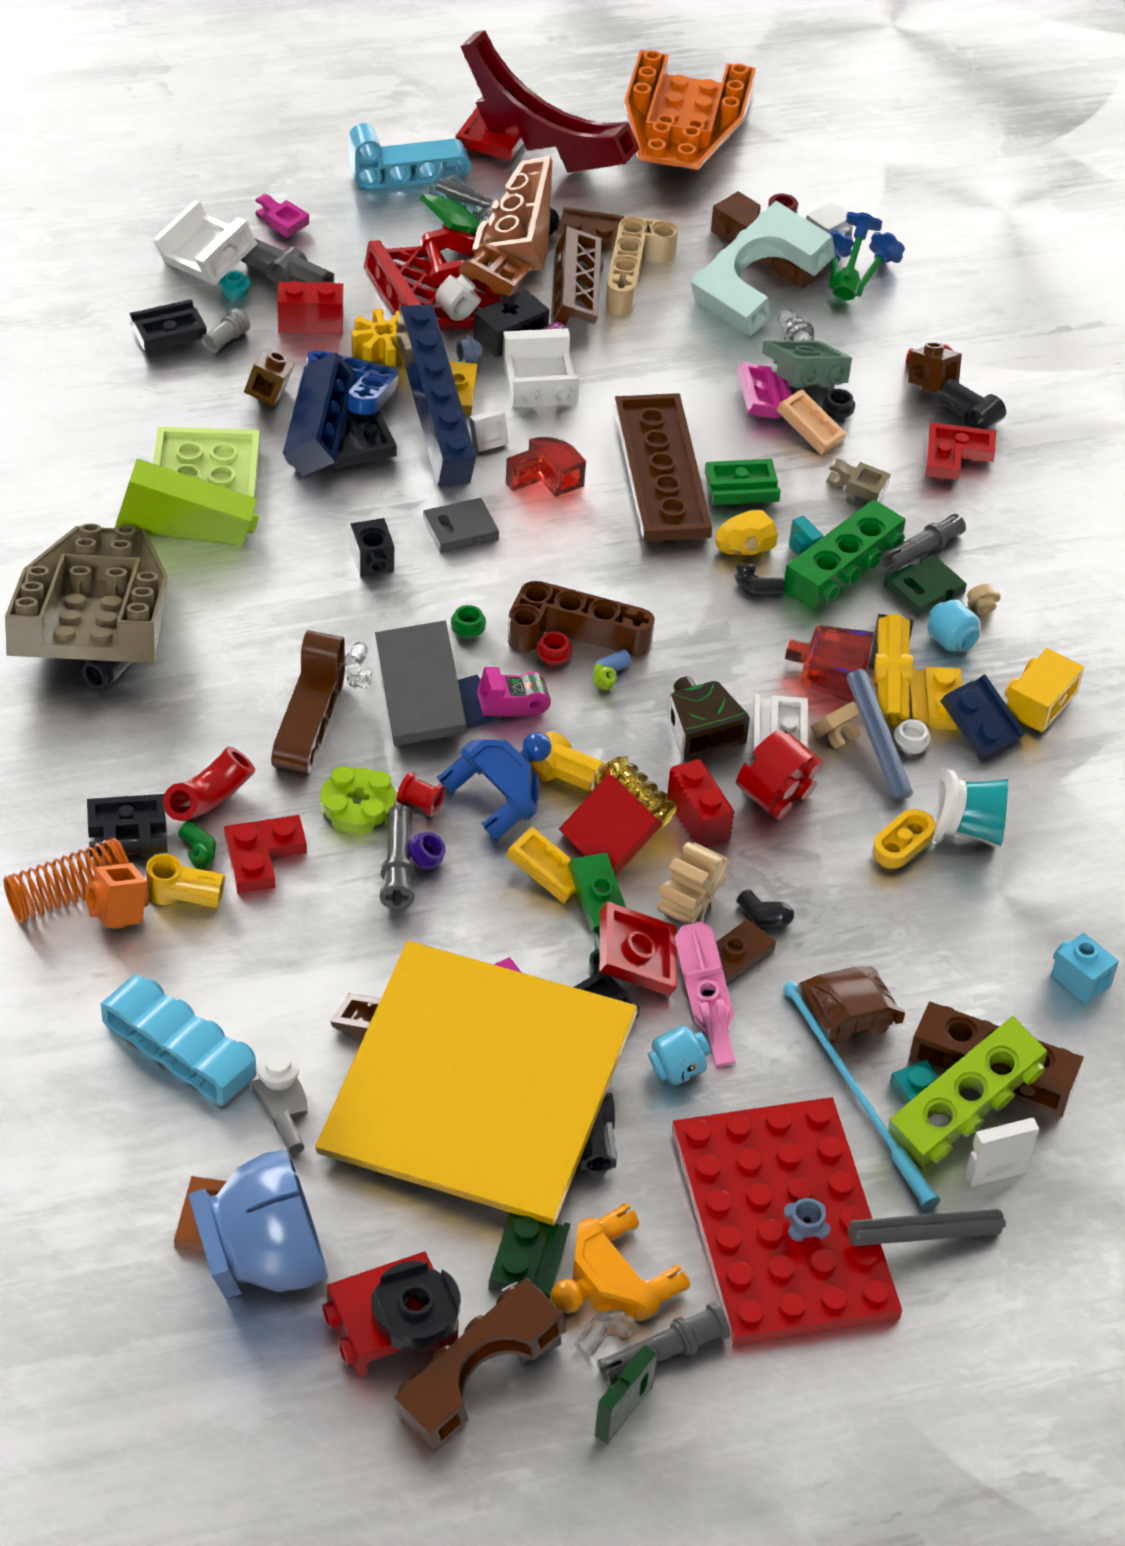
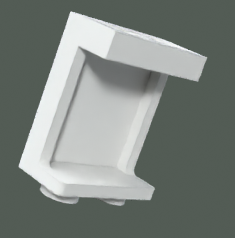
M196 200L154 238V243L164 263L213 285L222 279L257 245L246 220L237 217L229 225L208 216L201 202Z
M568 328L504 332L503 362L512 408L578 404L579 377L574 375L569 354L570 334Z

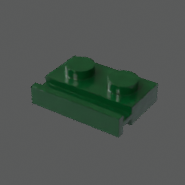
M509 1213L490 1274L488 1289L501 1292L500 1288L515 1281L519 1284L527 1278L551 1300V1291L556 1283L570 1235L571 1224L565 1222L564 1226L559 1224L553 1226L537 1221L530 1216Z

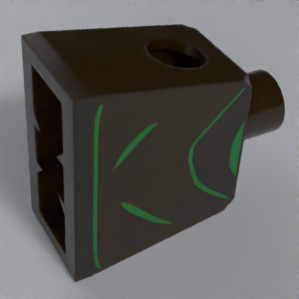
M684 676L674 683V692L670 694L668 721L683 760L747 743L750 716L719 682L711 681L696 685L692 677Z

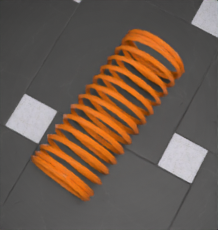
M112 837V839L107 841L104 840L102 845L96 843L94 848L88 846L85 851L80 849L77 854L71 852L69 857L63 855L61 860L55 858L52 863L46 861L44 866L38 864L36 869L30 867L27 872L21 870L19 875L13 873L12 875L9 874L8 877L5 876L3 879L4 890L17 921L21 924L27 923L29 915L35 920L37 916L35 907L38 913L44 916V906L49 913H52L53 904L56 909H61V901L66 907H69L70 899L74 904H77L78 895L81 900L85 901L87 883L83 871L87 881L90 882L94 881L92 870L95 873V866L99 867V864L100 866H108L107 860L110 865L129 863L120 842ZM97 847L102 851L103 861L97 853ZM89 850L93 852L95 865L89 856ZM81 853L85 856L86 866L80 858ZM72 856L77 859L78 870L72 861ZM64 859L69 862L71 876L64 865ZM56 862H58L61 867L62 877L56 868ZM48 865L52 868L54 881L47 870ZM39 868L44 872L46 885L39 874ZM31 871L36 875L38 889L31 878ZM23 874L27 877L30 893L23 882ZM76 877H77L78 882H79V885H80V887H81V891H80V888H79V886H78Z

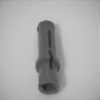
M952 514L939 523H931L925 526L923 532L882 553L880 556L882 567L884 569L889 567L887 572L894 573L929 551L942 549L946 546L945 543L966 531L964 519L962 517L958 519V514Z

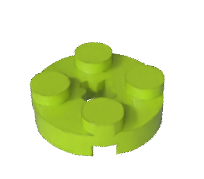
M340 766L332 771L331 777L325 781L320 792V810L324 817L326 815L331 820V825L334 828L350 834L374 831V826L381 824L383 821L384 825L388 823V810L396 806L395 788L391 783L390 775L384 771ZM353 798H364L360 804L353 803Z

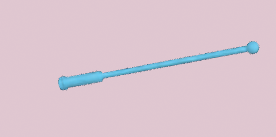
M787 982L783 987L784 994L793 999L891 1149V1158L918 1198L920 1207L923 1211L935 1208L940 1203V1197L932 1191L905 1148L897 1145L798 994V985L795 982Z

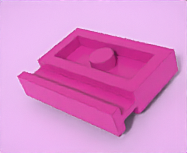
M741 361L736 372L748 414L757 417L779 419L782 416L777 411L779 404L792 396L788 381L776 375V372H773L771 367Z

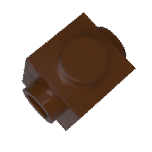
M264 349L253 365L244 393L274 406L286 388L295 362L288 360L280 352Z

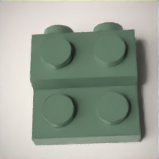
M819 340L763 341L762 354L773 359V363L777 365L776 375L787 380L788 385L791 387L806 388L807 385L816 384L821 387L833 388L835 385L849 382L852 357Z

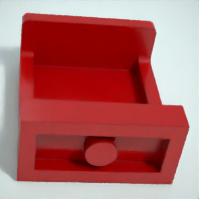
M426 1251L327 1284V1303L322 1304L323 1315L329 1329H337L341 1338L338 1340V1347L343 1362L346 1366L353 1365L358 1378L367 1375V1364L370 1361L401 1351L391 1346L388 1338L378 1331L371 1315L373 1289L375 1291L376 1286L380 1283V1277L388 1269L400 1263L420 1261L428 1263V1268L434 1269ZM415 1297L409 1299V1306L407 1308L419 1311L428 1304L427 1302L419 1303ZM459 1320L457 1321L456 1331L438 1342L440 1348L445 1345L451 1346L458 1339Z

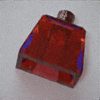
M820 625L815 628L810 643L790 639L785 660L804 664L801 682L805 686L849 703L852 701L855 703L847 676L857 669L866 671L870 659L874 632Z

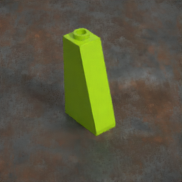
M137 458L114 528L121 525H130L136 529L146 530L148 535L243 545L247 532L254 534L260 514L254 513L257 498Z

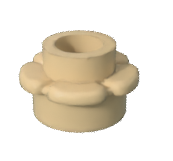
M992 584L975 586L967 593L968 608L971 611L976 610L977 614L980 615L988 614L996 609V602L1000 601L1001 595L999 592H995Z

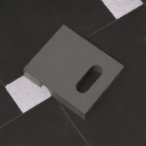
M482 498L423 510V521L440 553L473 546L475 542L482 541V543L499 540V529ZM441 524L448 525L451 533L445 532Z

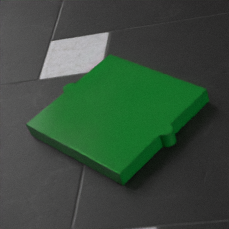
M422 193L420 197L422 202L449 229L476 234L480 222L458 200Z

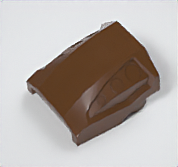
M856 966L824 973L798 984L799 993L805 1005L822 1028L828 1040L832 1042H847L853 1037L854 1032L858 1033L860 1030H865L871 1034H882L888 1031L893 1021L895 1024H900L904 1021L905 1011L897 1006L877 970L872 966Z

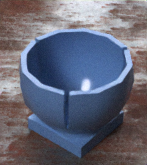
M287 1149L264 1153L239 1166L216 1196H210L205 1188L188 1194L211 1275L225 1299L242 1294L240 1285L245 1282L280 1293L309 1288L329 1278L309 1207L294 1163Z

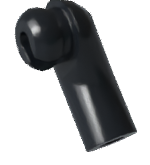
M742 562L736 566L737 574L734 575L736 583L752 594L778 595L784 593L783 577L760 578L754 574L755 566L749 562Z
M750 889L743 891L737 897V904L754 924L759 927H781L789 925L794 919L793 908L784 902H761Z

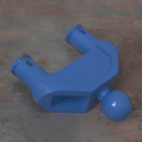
M541 732L529 734L523 741V750L521 752H518L507 740H472L461 749V757L441 775L436 777L441 785L446 787V790L453 795L475 773L478 775L482 773L506 797V803L486 821L481 823L496 842L521 819L523 821L529 820L538 811L539 777L530 763L532 761H543L550 755L552 749L551 740Z

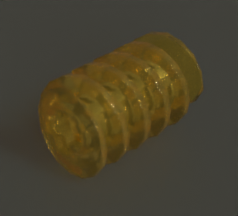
M618 756L610 760L598 773L595 788L608 773H611L663 823L656 832L664 828L676 814L677 804L672 800H667V794L663 791H658V786L655 782H648V776L643 772L639 773V768L636 764H628L629 757Z

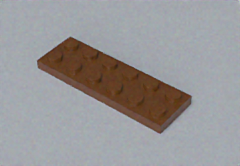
M680 393L615 396L614 410L643 541L711 538L712 524Z

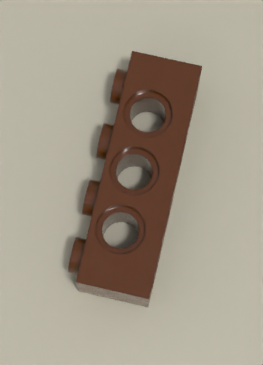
M929 1001L914 1034L908 1060L914 1063L927 1060L934 1070L945 1073L1000 1026L990 1021L961 1013L951 1007ZM1037 1040L1047 1050L1045 1065H1043L1046 1069L1032 1084L1027 1085L1023 1082L1013 1091L1015 1094L1013 1099L1063 1117L1084 1057L1072 1053L1065 1048H1059ZM1002 1062L994 1063L990 1066L992 1071L999 1075H1006L1012 1071L1007 1064Z

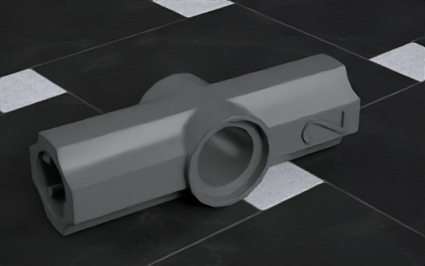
M255 238L257 245L241 259V262L266 272L269 279L276 286H278V282L290 281L334 283L333 272L308 262L304 253L295 247H288L283 251Z

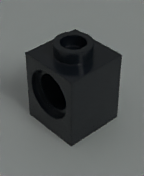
M385 518L350 523V549L359 576L364 577L394 572V543Z

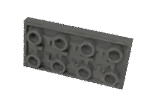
M446 620L375 632L394 746L467 733Z

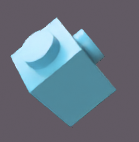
M1083 932L1071 942L1068 940L1064 941L1056 949L1053 955L1055 962L1051 977L1087 1005L1112 986L1119 960Z

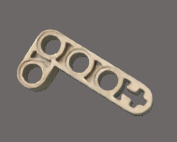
M626 217L620 221L607 282L606 310L608 313L624 317L633 312L643 260L666 263L675 258L678 227L676 224L666 220L643 217Z

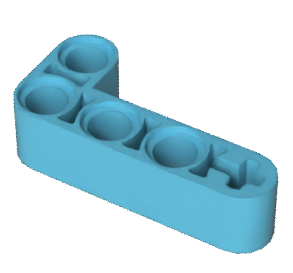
M357 124L349 132V165L357 186L362 189L370 190L438 182L439 178L445 181L465 177L471 171V162L464 144L458 139L381 147L376 131L370 124Z

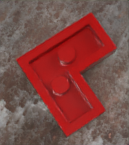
M930 422L925 476L958 480L961 458L993 462L996 430Z
M300 815L224 826V837L237 894L276 888L271 858L307 853V842Z

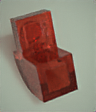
M552 437L529 439L528 451L507 458L505 484L513 492L542 481L551 493L557 497L584 487L586 460L571 444L561 439Z

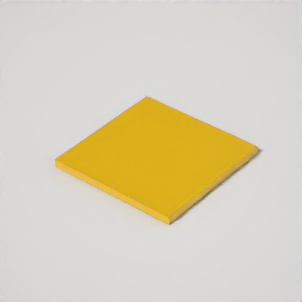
M407 940L315 1145L316 1153L520 1216H530L537 1221L554 1226L636 1018L637 1005Z

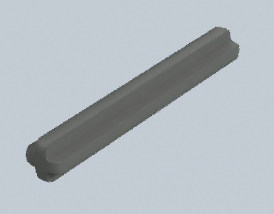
M999 1209L853 1220L850 1223V1227L847 1228V1235L849 1236L850 1243L854 1246L997 1235L1002 1233L1003 1228L1006 1226V1220Z

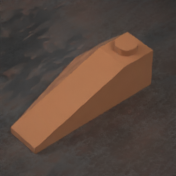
M551 156L520 162L505 185L507 191L501 201L495 200L491 207L493 213L487 221H482L478 226L472 249L474 254L481 244L488 243L532 266L530 272L544 269L549 242L552 182Z

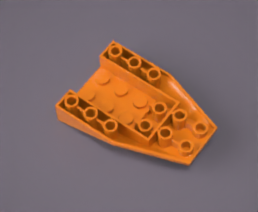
M640 50L624 102L629 125L640 148L636 152L638 161L699 170L743 122L753 97L756 67H749L741 63H727L721 83L712 79L701 80L688 78L684 75L667 74L669 54L660 53L655 50Z

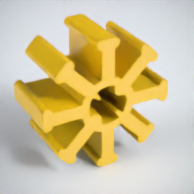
M383 309L372 310V321L364 319L362 315L358 316L355 319V329L351 331L352 357L381 363L396 368V363L405 366L396 336L400 311H396L395 316L389 321L384 320Z

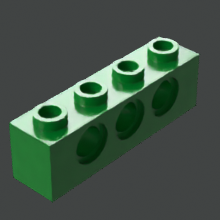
M872 499L786 565L784 592L813 611L819 609L826 602H832L840 591L848 585H854L860 576L870 568L874 569L877 567L882 553L904 542L905 535L903 532L906 518Z

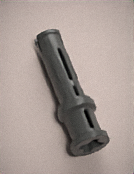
M394 806L388 810L387 859L380 869L384 886L380 890L379 898L384 906L398 910L405 909L414 902L415 893L411 887V881L415 877V866L410 861L408 851L412 811L408 807L402 806V817L399 818L398 806Z
M715 1302L708 1303L706 1309L686 1319L681 1316L675 1318L670 1324V1329L604 1359L597 1360L598 1369L601 1376L607 1375L604 1378V1382L610 1387L618 1380L619 1375L644 1344L658 1352L657 1364L679 1353H682L684 1356H691L697 1353L698 1347L717 1338L722 1341L730 1337L729 1325L718 1304Z

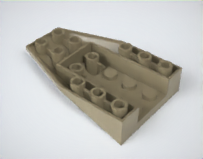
M88 523L75 526L23 568L5 614L6 655L155 663L168 575L146 530L136 529L130 525L105 528L98 524Z

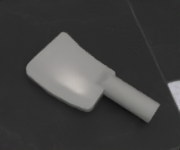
M296 1078L293 1085L284 1090H272L266 1087L260 1079L253 1081L252 1090L266 1108L273 1124L277 1125L287 1150L291 1155L301 1153L304 1150V1144L293 1120L305 1116L308 1113V1105L299 1079Z

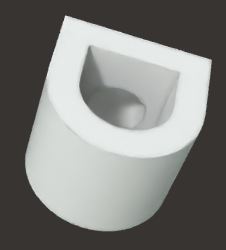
M463 274L458 278L449 275L439 286L435 295L438 305L455 321L468 317L482 299L473 291L476 287L475 284Z

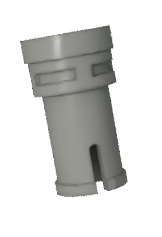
M232 309L221 319L219 325L203 335V343L206 348L216 353L230 340L246 333L250 329L248 317L241 310Z

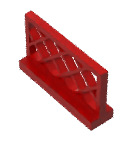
M380 240L368 241L364 269L393 316H395L396 311H400V306L433 304L436 317L440 318L437 319L440 331L474 328V312L478 311L477 307L469 315L470 317L458 321L452 320L442 308L435 306L437 303L435 299L436 292L422 287L426 284L436 289L439 288V285L434 284L431 280L430 262L421 259L422 257H428L427 251L423 250L422 246L386 249ZM440 252L443 264L447 263L442 253ZM396 259H397V260H400V261H402V262H405V264L402 265V264L397 263V262H395V261H393V260H396ZM415 266L425 270L426 272L422 273L420 271L412 269L411 267ZM403 276L416 280L417 283L407 281ZM415 295L428 299V303L417 299Z

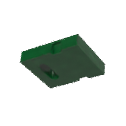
M931 554L921 559L920 563L915 566L911 564L886 576L884 586L913 613L919 616L931 610L938 603H945L964 594L967 583L937 556Z
M645 1344L622 1371L614 1385H611L598 1401L594 1436L607 1445L653 1388L658 1352Z

